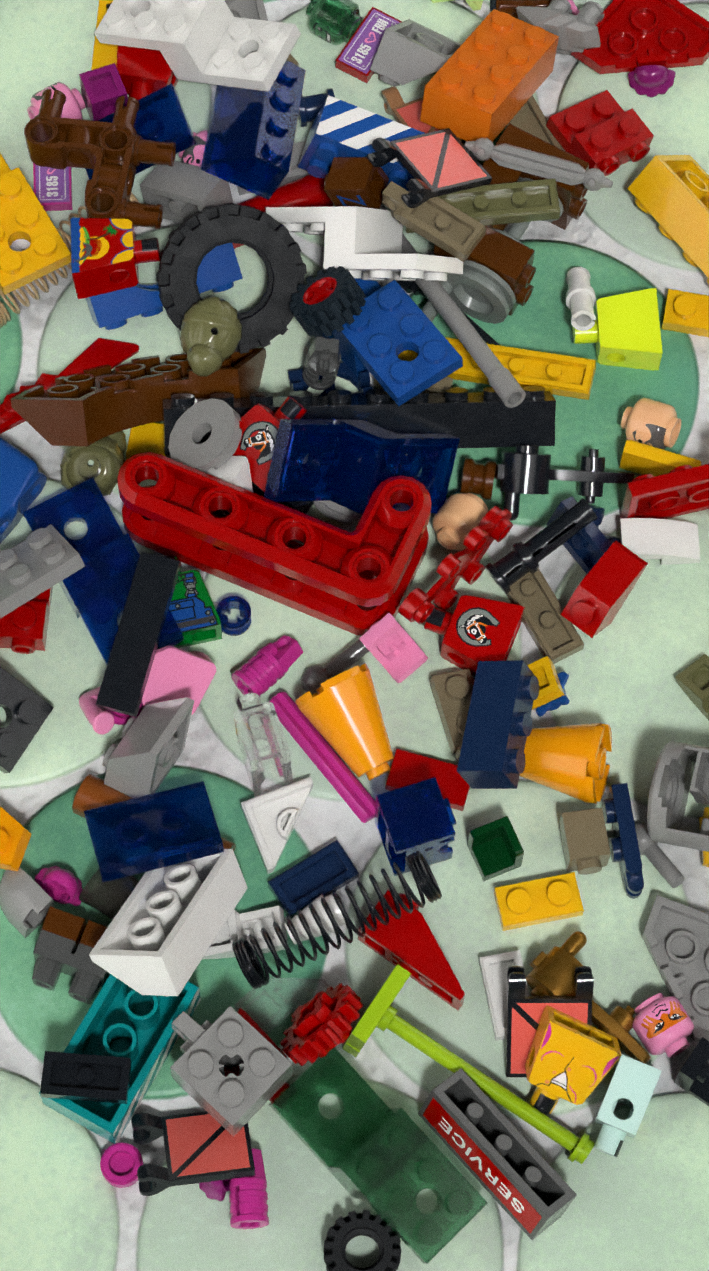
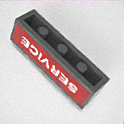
M462 1068L430 1092L418 1115L531 1240L535 1239L561 1218L577 1194Z

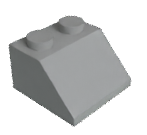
M184 697L148 704L137 718L130 717L122 732L121 738L123 739L118 745L113 743L103 759L102 765L107 767L104 784L147 805L184 751L194 700Z

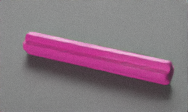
M280 692L269 701V709L363 823H367L375 818L379 813V805L316 728L298 709L294 701L286 692Z

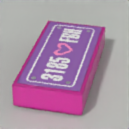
M33 163L34 193L44 210H73L72 167L54 169L41 167Z

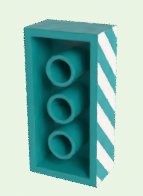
M110 974L63 1053L131 1058L127 1104L41 1097L43 1104L116 1144L180 1037L172 1029L171 1023L183 1011L191 1017L200 1003L199 987L187 982L179 996L141 995Z

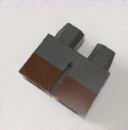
M50 906L33 951L36 960L32 977L33 983L36 986L54 990L61 973L73 976L74 979L68 992L69 996L75 1000L90 1004L99 987H103L110 975L109 972L92 962L89 956L108 927L88 920L86 925L84 918Z

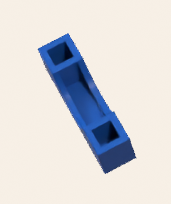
M232 243L216 246L204 256L197 273L196 283L199 294L211 289L214 293L228 290L234 286V281L243 279ZM138 283L133 287L86 298L93 322L99 328L105 327L106 330L126 325L128 318L140 314L141 317H150L163 311V304L159 298L158 283Z

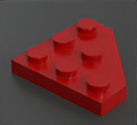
M613 0L602 13L604 14L603 20L596 25L598 26L601 46L584 49L583 53L571 52L572 56L599 74L631 72L637 67L646 65H660L667 68L703 65L709 58V21L677 0Z

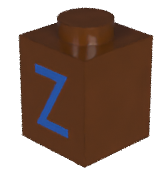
M334 157L330 171L325 176L323 190L336 207L358 206L380 209L383 201L382 192L387 187L389 178L381 167L373 166L366 157Z

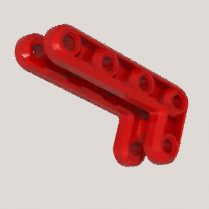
M138 453L128 458L120 467L117 477L119 495L124 503L122 509L124 529L128 536L138 544L166 556H176L180 562L355 635H364L374 623L380 621L388 613L396 618L399 607L407 595L428 546L429 535L427 525L431 514V497L424 484L412 477L401 475L390 477L381 482L373 492L353 532L335 527L157 453ZM147 479L157 482L155 485L141 487L139 485L140 482ZM396 503H405L410 506V509H393L392 506ZM220 509L227 510L228 512H230V514L224 513V512L219 511V510H220ZM292 540H300L304 543V545L294 542ZM214 546H217L224 550H218ZM286 576H289L296 580H290ZM358 605L365 606V607H371V606H377V607L374 608L373 610H368V611H366V610H362L361 608H359Z

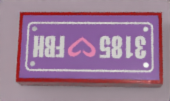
M372 7L336 59L335 67L368 83L375 73L370 68L385 29L402 21Z

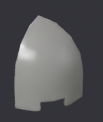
M19 868L18 872L6 870L0 882V908L8 921L26 938L45 921L49 907L55 908L54 902L23 869Z

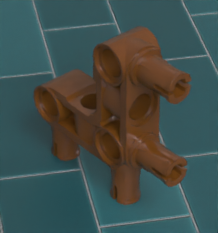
M51 89L44 90L39 114L31 119L24 128L31 161L38 166L54 169H65L66 167L93 169L92 179L87 180L85 189V207L88 218L129 219L133 221V226L160 229L163 219V206L161 204L151 205L129 201L137 166H140L142 163L173 167L176 157V143L144 140L142 136L137 134L134 126L140 104L135 98L128 97L127 106H124L125 96L116 99L115 112L111 123L61 118L63 106L66 102L65 94L55 90L53 99H50Z

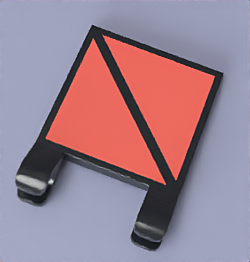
M449 128L394 141H388L384 138L374 139L371 145L376 152L368 154L366 157L375 167H382L397 157L415 178L407 182L406 186L410 193L403 194L401 197L409 208H416L433 197L490 184L492 180L490 174Z
M522 966L508 967L506 1077H527L525 1063L546 1005L592 1026L594 978L591 967L577 966L575 968V996H525L526 976L524 968Z
M207 1111L165 1117L138 1113L131 1119L135 1143L139 1145L148 1144L161 1136L164 1137L167 1168L154 1164H144L137 1170L139 1192L143 1196L158 1194L172 1186L255 1176L248 1122L233 1137Z

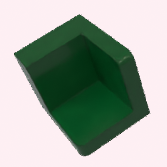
M508 816L470 831L467 846L483 881L521 867L524 851Z

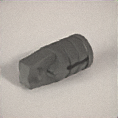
M316 337L308 349L302 377L310 388L325 390L335 383L341 363L339 339ZM319 375L322 376L321 382H318Z

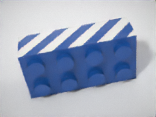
M328 95L309 130L298 168L306 170L316 178H325L330 171L334 157H367L368 154L376 152L371 145L374 139L384 138L388 141H394L425 133ZM397 157L381 167L389 178L388 184L392 181L410 192L406 186L407 182L415 178Z

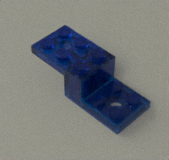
M280 419L264 497L274 502L330 500L363 515L378 485L390 477L402 475L415 478L424 484L431 497V513H437L446 500L460 438L451 434H396L365 420ZM309 453L307 462L303 464L304 458ZM421 468H422L421 475L418 476V473H419V471H420ZM396 503L392 508L402 512L409 510L410 506L405 503Z
M92 477L24 511L23 516L32 532L40 528H46L51 524L81 556L85 567L65 578L59 584L77 618L81 617L107 666L119 627L118 620L123 614L140 554L129 534H123ZM74 521L84 523L88 528L87 534L79 540L68 538L65 534V529L69 523ZM170 610L167 613L157 650L165 646H174L184 641V636Z

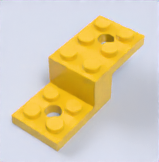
M0 153V288L3 294L6 295L71 263V252L19 167L10 170ZM18 239H25L31 243L24 251H14L10 248L11 244Z

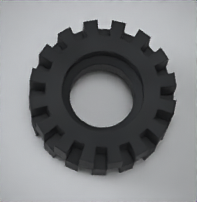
M363 1210V1213L351 1211L348 1212V1216L344 1218L342 1216L335 1221V1225L329 1228L326 1240L324 1241L326 1270H398L402 1249L400 1246L401 1240L399 1234L397 1235L394 1225L391 1222L387 1223L384 1220V1216L377 1213V1216L370 1214L371 1210ZM368 1236L377 1243L379 1257L373 1265L359 1268L348 1261L345 1249L348 1242L354 1237Z

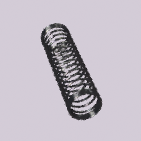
M416 851V853L413 852L412 855L409 854L408 857H405L419 891L421 902L407 884L397 863H393V867L405 891L409 909L398 895L385 869H381V873L393 897L397 915L387 903L373 875L369 874V879L380 900L385 921L373 906L361 881L357 880V885L368 906L373 927L358 907L350 888L345 886V891L357 914L361 933L347 915L338 894L333 892V897L345 920L349 939L335 921L326 900L321 898L322 906L332 923L337 945L324 929L313 904H309L310 912L321 931L325 951L312 935L301 910H297L298 918L309 937L313 957L301 943L291 919L286 915L285 921L298 945L302 963L293 955L278 923L274 921L273 927L285 948L290 969L281 961L268 932L262 927L261 933L274 956L278 975L272 971L265 961L262 950L253 934H249L252 946L243 937L234 941L232 944L234 955L251 987L257 990L258 987L261 988L269 983V973L279 979L281 977V967L286 972L291 973L293 971V961L298 966L303 967L305 965V955L308 959L316 961L317 949L320 953L328 955V942L332 947L339 950L341 947L340 936L351 944L353 941L352 930L363 938L365 936L364 924L371 931L375 932L377 930L376 918L383 925L387 926L389 924L388 911L395 919L399 920L401 918L400 905L407 913L411 914L413 912L411 898L422 908L425 906L424 894L431 903L441 899L442 894L438 883L422 853Z

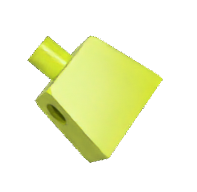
M656 288L599 298L596 300L594 308L596 320H594L595 325L586 331H580L572 327L573 343H595L597 363L601 365L652 371L659 370L663 351Z

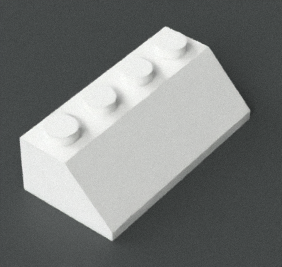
M162 848L90 952L89 956L92 962L141 995L179 996L248 888L233 849Z

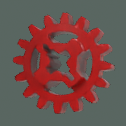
M339 983L335 989L330 986L325 992H317L310 1001L300 1005L292 1014L291 1022L293 1025L283 1032L286 1037L280 1042V1045L283 1047L281 1050L295 1064L299 1063L301 1066L308 1060L314 1063L318 1057H325L338 1044L344 1043L352 1033V1026L350 1024L360 1017L357 1011L363 1007V1004L360 1002L361 998L348 985L344 986L342 983Z

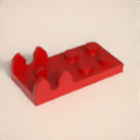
M709 464L693 468L690 465H683L674 468L667 474L655 477L652 474H645L636 477L627 484L620 513L621 518L668 519L709 509Z

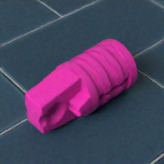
M283 635L274 643H269L261 648L239 670L232 673V680L243 695L255 702L269 687L277 683V680L285 676V673L289 670L288 668L300 657L303 650L295 639Z
M252 1148L255 1176L230 1179L229 1202L231 1203L230 1226L232 1228L256 1229L269 1225V1217L267 1215V1180L262 1153L259 1149Z

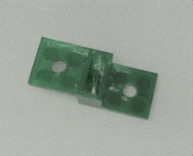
M335 1047L325 1057H318L314 1063H311L269 1104L354 1199L366 1200L424 1264H428L487 1204V1201L402 1108H389ZM326 1094L334 1095L340 1103L339 1113L332 1119L323 1117L319 1111V1101ZM426 1188L432 1190L437 1197L436 1208L429 1214L420 1212L416 1205L417 1195Z

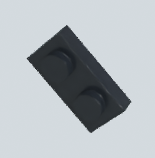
M45 1051L40 1095L44 1098L127 1104L131 1058Z

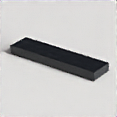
M141 551L97 697L96 705L98 708L137 717L182 566L179 560Z

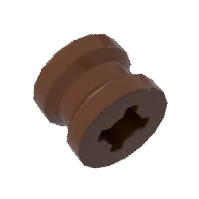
M465 458L460 493L477 494L485 500H491L496 462L487 461L485 464L476 463L473 458Z

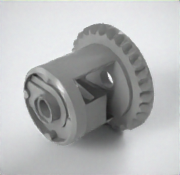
M670 741L662 748L650 785L647 808L648 834L654 842L709 852V819L703 818L700 834L680 830L686 810L689 789L697 803L709 805V747ZM692 761H693V762H696V763H695V768H694L693 777H692V781H691V771H692Z

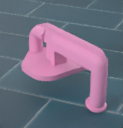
M165 646L156 650L141 701L143 707L148 704L188 697L194 700L193 714L216 674V666L210 657L203 652H187L174 646ZM97 687L80 696L79 706L89 723L93 726L94 731L104 735L113 728L114 717L110 712L103 711L102 708L97 707L96 701L100 691V687Z

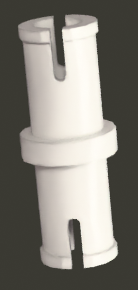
M574 267L567 272L566 282L568 290L565 295L566 305L571 310L572 326L577 330L586 331L595 325L594 320H596L593 307L596 302V294L590 285L589 271L583 267Z

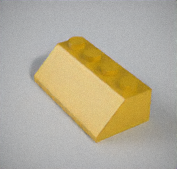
M655 155L627 189L636 197V205L643 212L652 215L660 224L658 228L661 233L668 239L675 241L684 250L682 253L684 258L691 265L699 267L708 277L707 283L709 284V175L690 155Z

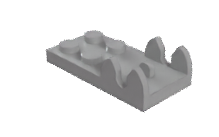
M51 524L46 528L33 531L26 540L15 547L0 551V619L85 567L79 553Z

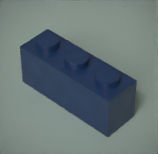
M523 660L478 661L457 772L472 789H517L519 775L525 769L524 749L526 738L532 732L531 711L533 701L537 699L539 694V682Z

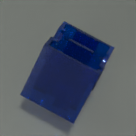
M436 777L376 795L375 823L394 876L398 875L393 867L394 862L397 863L402 874L410 872L405 857H408L409 854L412 855L413 852L416 853V851L422 853L428 865L452 858L453 850L452 847H448V843L455 841L456 833L453 825H456V820L448 798L443 799Z

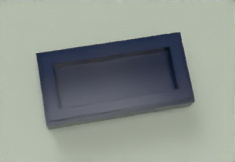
M338 840L268 881V887L291 919L297 915V910L302 911L321 894L326 897L357 879L359 872Z

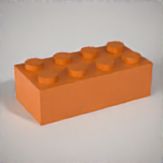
M493 9L425 85L420 121L439 130L449 128L456 137L465 141L488 138L493 142L552 73L559 36L539 26H534L512 17L508 13Z

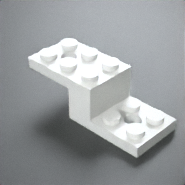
M113 0L94 32L99 42L103 44L160 50L177 80L268 92L301 35L296 24L234 17L225 0Z
M358 206L266 207V213L283 224L289 232H303L304 227V234L325 235L323 269H328L332 266H335L337 269L339 266H342L345 270H349L354 279L368 281H385V279L396 281H416V279L447 281V274H463V262L458 258L426 254H402L403 225L393 217V211Z

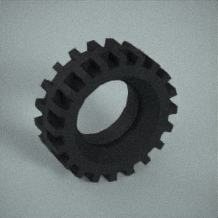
M225 203V205L219 206L210 205L204 207L202 211L184 218V222L169 234V240L164 250L160 252L159 270L156 272V281L158 282L160 292L159 298L170 320L181 331L184 314L193 304L203 300L200 297L196 281L198 267L204 256L216 246L227 243L245 244L254 249L264 261L268 279L266 291L260 302L249 311L237 314V318L242 324V337L234 352H239L240 354L249 353L250 349L259 346L264 348L270 345V340L279 334L283 335L288 330L287 325L295 317L289 307V303L292 302L291 296L293 293H299L296 288L300 284L304 285V274L307 273L306 264L302 261L301 249L298 243L294 241L289 234V230L283 224L267 213L250 206L234 203ZM213 328L211 329V333L213 335H216L217 330Z

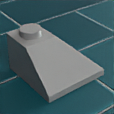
M408 19L385 29L370 70L380 74V80L393 86L404 85L437 72L462 44Z

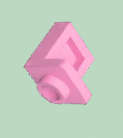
M390 613L374 623L359 638L397 683L404 681L428 659L426 654Z

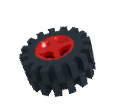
M335 266L328 268L326 273L322 269L317 271V277L313 278L310 275L306 278L308 283L306 285L300 284L296 288L299 293H293L291 296L292 302L289 303L291 312L305 332L311 337L314 335L316 338L322 337L323 333L326 337L332 336L335 329L338 332L344 330L342 325L346 322L349 325L355 320L352 316L360 315L362 312L360 307L365 306L366 301L364 299V292L349 270H345L342 266H339L337 269Z

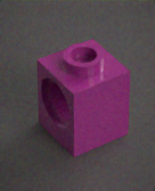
M115 63L79 74L82 98L91 121L112 123L116 107L115 103L118 97L125 96L124 106H127V92Z

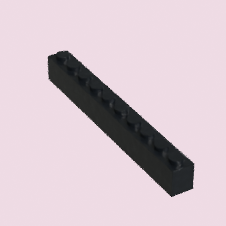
M541 386L522 387L526 393L525 399L521 404L513 408L506 407L492 387L484 388L483 392L468 393L467 389L460 387L447 388L445 393H429V390L426 389L401 406H398L384 389L368 390L367 395H351V392L347 390H332L328 392V396H312V393L309 391H293L289 393L290 397L307 410L294 427L297 432L307 439V444L302 452H321L343 444H354L368 450L515 447L516 444L555 446L556 400L550 391H545V388ZM220 392L211 394L210 398L195 399L193 394L179 393L171 395V399H162L165 455H170L168 449L169 438L176 421L188 408L199 401L211 398L224 400L241 418L258 403L276 412L287 397H273V393L253 392L250 393V397L234 398V395L231 393ZM211 431L203 436L201 443L210 437Z

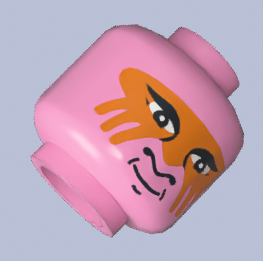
M658 993L634 1009L636 1016L632 1027L651 1055L666 1053L669 1058H672L690 1046L687 1038L692 1034L694 1024L676 997H664L662 993Z

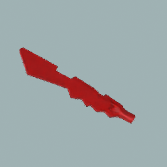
M98 338L58 376L42 373L34 385L20 386L19 392L6 395L3 403L0 405V434L26 421L11 407L10 399L37 385L43 386L45 391L56 386V378L84 374L83 370L107 364L113 369L138 353L139 346L134 343Z

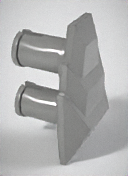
M551 0L547 8L518 6L516 8L519 20L539 26L559 36L556 53L569 55L570 52L583 53L584 49L601 46L598 26L596 25L603 20L604 14L601 13L604 10L597 2H586L577 15L571 14V4L568 0Z

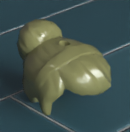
M208 296L193 304L184 314L180 336L181 347L187 354L188 364L192 368L193 373L198 376L207 377L221 368L222 362L234 353L242 337V324L237 318V310L229 302L214 296ZM211 329H216L217 334L213 335Z
M123 431L114 433L94 442L90 446H71L67 448L60 464L61 485L66 487L70 493L83 497L91 494L96 497L111 495L114 486L117 484L120 467L125 462L123 455L126 449L125 433ZM89 460L94 461L92 466L88 465Z

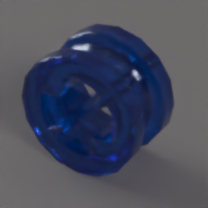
M229 596L219 602L216 611L221 621L222 632L229 636L244 634L251 625V608L249 603L244 598L238 596ZM230 609H238L243 619L237 618V623H229L228 616L224 613L231 614Z

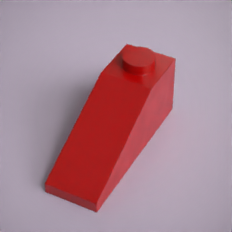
M387 890L383 896L397 915L391 892ZM399 893L398 895L409 909L406 895ZM413 900V912L411 914L407 913L400 905L401 918L399 920L395 919L388 911L389 924L387 926L383 925L376 918L377 930L375 932L371 931L364 924L365 936L363 938L358 936L359 941L394 966L398 964L409 971L412 979L457 1011L460 1010L464 1003L465 993L422 913L418 911L419 906ZM379 901L375 909L385 921L384 912ZM369 914L366 919L373 927L372 918Z

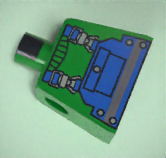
M165 556L167 558L178 560L176 556ZM180 570L157 650L165 646L183 648L222 639L220 618L198 570L185 572Z

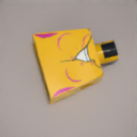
M546 1005L525 1063L527 1081L537 1086L529 1103L545 1114L552 1113L560 1098L575 1105L583 1104L622 1055L618 1039Z

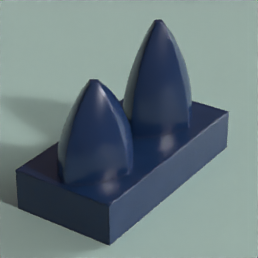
M573 496L560 502L547 522V526L577 504ZM595 505L589 506L593 509L598 519L592 521L563 544L586 574L589 573L613 542L617 540L621 543V539L603 535L598 527L604 518L605 509Z

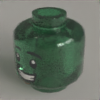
M311 0L306 10V15L309 16L308 26L310 31L336 46L344 42L348 43L363 21L358 4L352 0Z

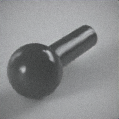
M359 639L325 666L314 665L307 668L301 678L302 688L305 692L310 691L312 695L317 693L316 690L321 687V683L342 673L370 651Z

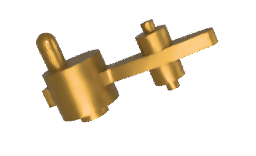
M574 932L561 947L554 946L547 955L542 951L529 964L533 970L527 975L526 981L532 989V996H575L574 970L577 966H583L575 958V955L587 942L584 933ZM592 1000V1022L597 1026V1029L616 1037L619 1047L627 1055L646 1064L651 1056L628 1033L633 1028L634 1018L632 1016L635 1014L634 1009L630 1006H627L625 1009L616 1006L608 1014Z

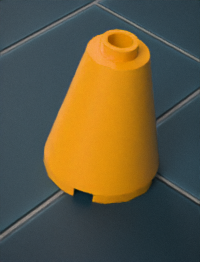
M366 663L360 667L359 665L352 667L321 683V687L316 690L317 693L312 695L308 691L296 699L295 703L298 709L358 777L367 775L370 781L391 770L388 762L393 760L394 756L370 670Z
M591 723L532 728L530 736H527L525 743V769L519 776L586 803L597 804V801L600 802L603 797L610 765L606 764V751L612 752V731L610 725Z

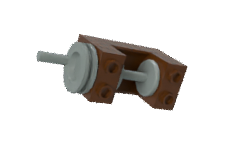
M510 123L496 143V145L506 143L580 164L586 171L589 169L588 162ZM491 158L482 165L492 177L491 183L487 185L547 179L499 166ZM556 181L560 219L541 221L550 222L565 230L572 218L578 220L588 201L584 198L588 189L585 188L583 183L568 185ZM531 221L512 223L507 232H504L508 224L485 226V236L465 262H463V274H447V281H440L441 285L464 313L480 321L497 324L504 322L507 315L512 316L518 305L525 306L534 288L530 283L536 272V267L532 266L535 250L525 246L519 240ZM434 245L435 256L456 258ZM428 300L422 312L432 322L438 311Z

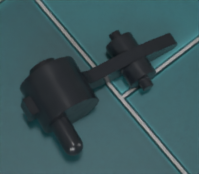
M516 444L515 451H502V464L496 463L494 478L500 479V491L505 492L504 509L512 512L510 521H513L519 516L520 493L549 494V480L579 481L578 495L586 496L585 501L587 503L595 504V497H603L604 483L628 484L634 479V473L604 471L605 457H598L599 449H589L588 456H581L580 470L550 468L551 454L539 453V446Z

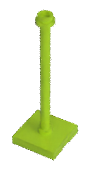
M397 964L342 1049L356 1058L376 1027L383 1032L387 1028L452 1073L462 1068L485 1095L570 1151L567 1157L568 1160L571 1162L576 1160L582 1164L595 1145V1142L589 1139L590 1135L584 1132L578 1137L396 1015L398 1010L391 1006V1004L411 975L409 971Z

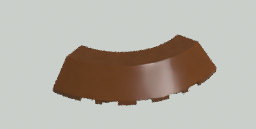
M253 348L249 350V353L243 354L234 352L222 362V366L218 371L207 377L198 376L193 373L185 352L168 356L165 362L161 363L159 355L132 359V364L118 366L114 371H111L109 364L83 370L84 374L56 378V386L45 391L44 387L40 385L26 390L10 399L11 407L52 446H90L94 442L114 433L140 425L163 421L162 399H171L173 394L188 393L193 394L195 399L210 398V395L213 393L225 392L233 394L234 398L250 397V393L259 392L266 359V348Z

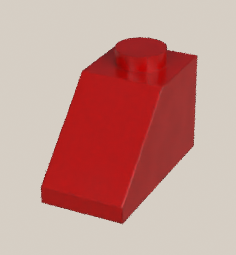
M616 540L579 583L560 615L593 638L612 623L648 563Z

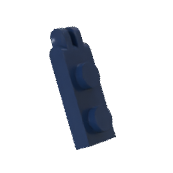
M628 784L611 785L607 799L602 801L603 815L606 824L612 823L614 838L609 839L612 862H619L626 895L635 899L641 895L644 887L642 861Z

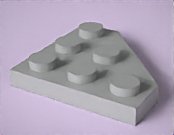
M657 895L642 938L670 995L679 1000L694 1024L691 1034L693 1041L699 1043L702 1037L709 1041V914Z

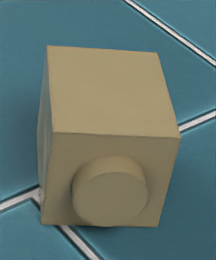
M602 808L562 813L558 826L567 872L577 870L578 874L588 875L601 871L602 867L607 866L611 855Z

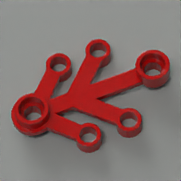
M498 506L491 508L482 518L479 525L474 527L464 539L463 545L467 548L455 554L450 553L439 564L436 572L442 577L427 593L419 587L415 588L404 599L398 612L411 623L416 621L418 624H422L435 608L431 603L433 599V603L441 610L448 611L459 597V593L454 588L460 578L470 585L476 582L485 569L480 560L495 539L497 542H500L510 532L513 523L510 522L512 512L508 509L502 510Z

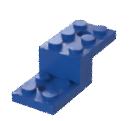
M355 279L365 294V306L360 307L362 312L359 316H352L355 321L350 325L347 322L342 325L344 330L338 332L335 329L332 336L328 337L324 333L322 335L326 339H339L341 359L358 378V373L369 371L398 406H401L463 366L461 355L396 280L381 287L377 281ZM405 350H412L418 353V356L412 361H404L398 358V355Z

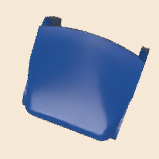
M1 437L0 544L19 524L28 507L42 492L47 481V476L39 471L38 465L32 459Z

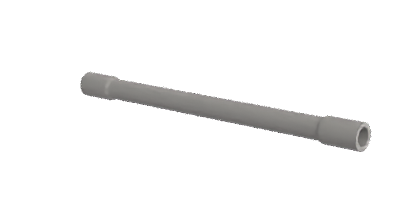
M381 204L380 209L387 210L386 207L383 204ZM402 233V254H418ZM416 279L417 285L488 378L489 384L505 406L513 408L521 404L526 396L525 391L511 372L500 363L439 281Z

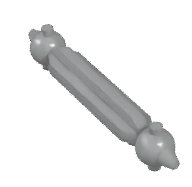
M488 138L466 141L464 145L478 160L486 161L491 158L499 166L547 179H556L557 182L568 185L583 183L585 188L590 191L611 188L613 185V181L605 177L600 169L590 168L586 171L578 163L506 143L494 145Z

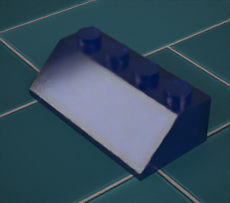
M286 61L269 92L217 85L201 170L269 200L289 172L306 70L290 61Z

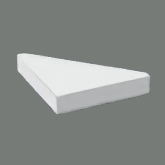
M311 777L241 802V809L268 874L274 872L312 790L313 781Z

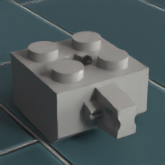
M231 1006L213 1024L206 1020L200 1026L184 1011L171 1023L172 1029L185 1041L180 1047L184 1054L170 1067L173 1079L233 1137L292 1076V1063ZM236 1065L239 1066V1076L230 1073L225 1077L224 1067L229 1066L233 1068Z

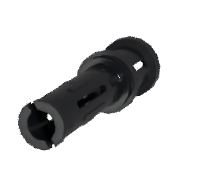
M583 498L523 544L521 541L514 543L512 551L495 564L488 563L485 565L486 570L505 594L511 591V585L528 572L534 574L538 571L537 568L540 567L538 562L566 543L592 521L598 519L593 509Z

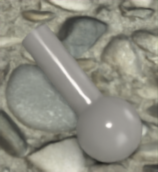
M635 824L640 855L647 857L672 888L681 885L685 877L659 848L658 842L652 841L648 834L647 824Z

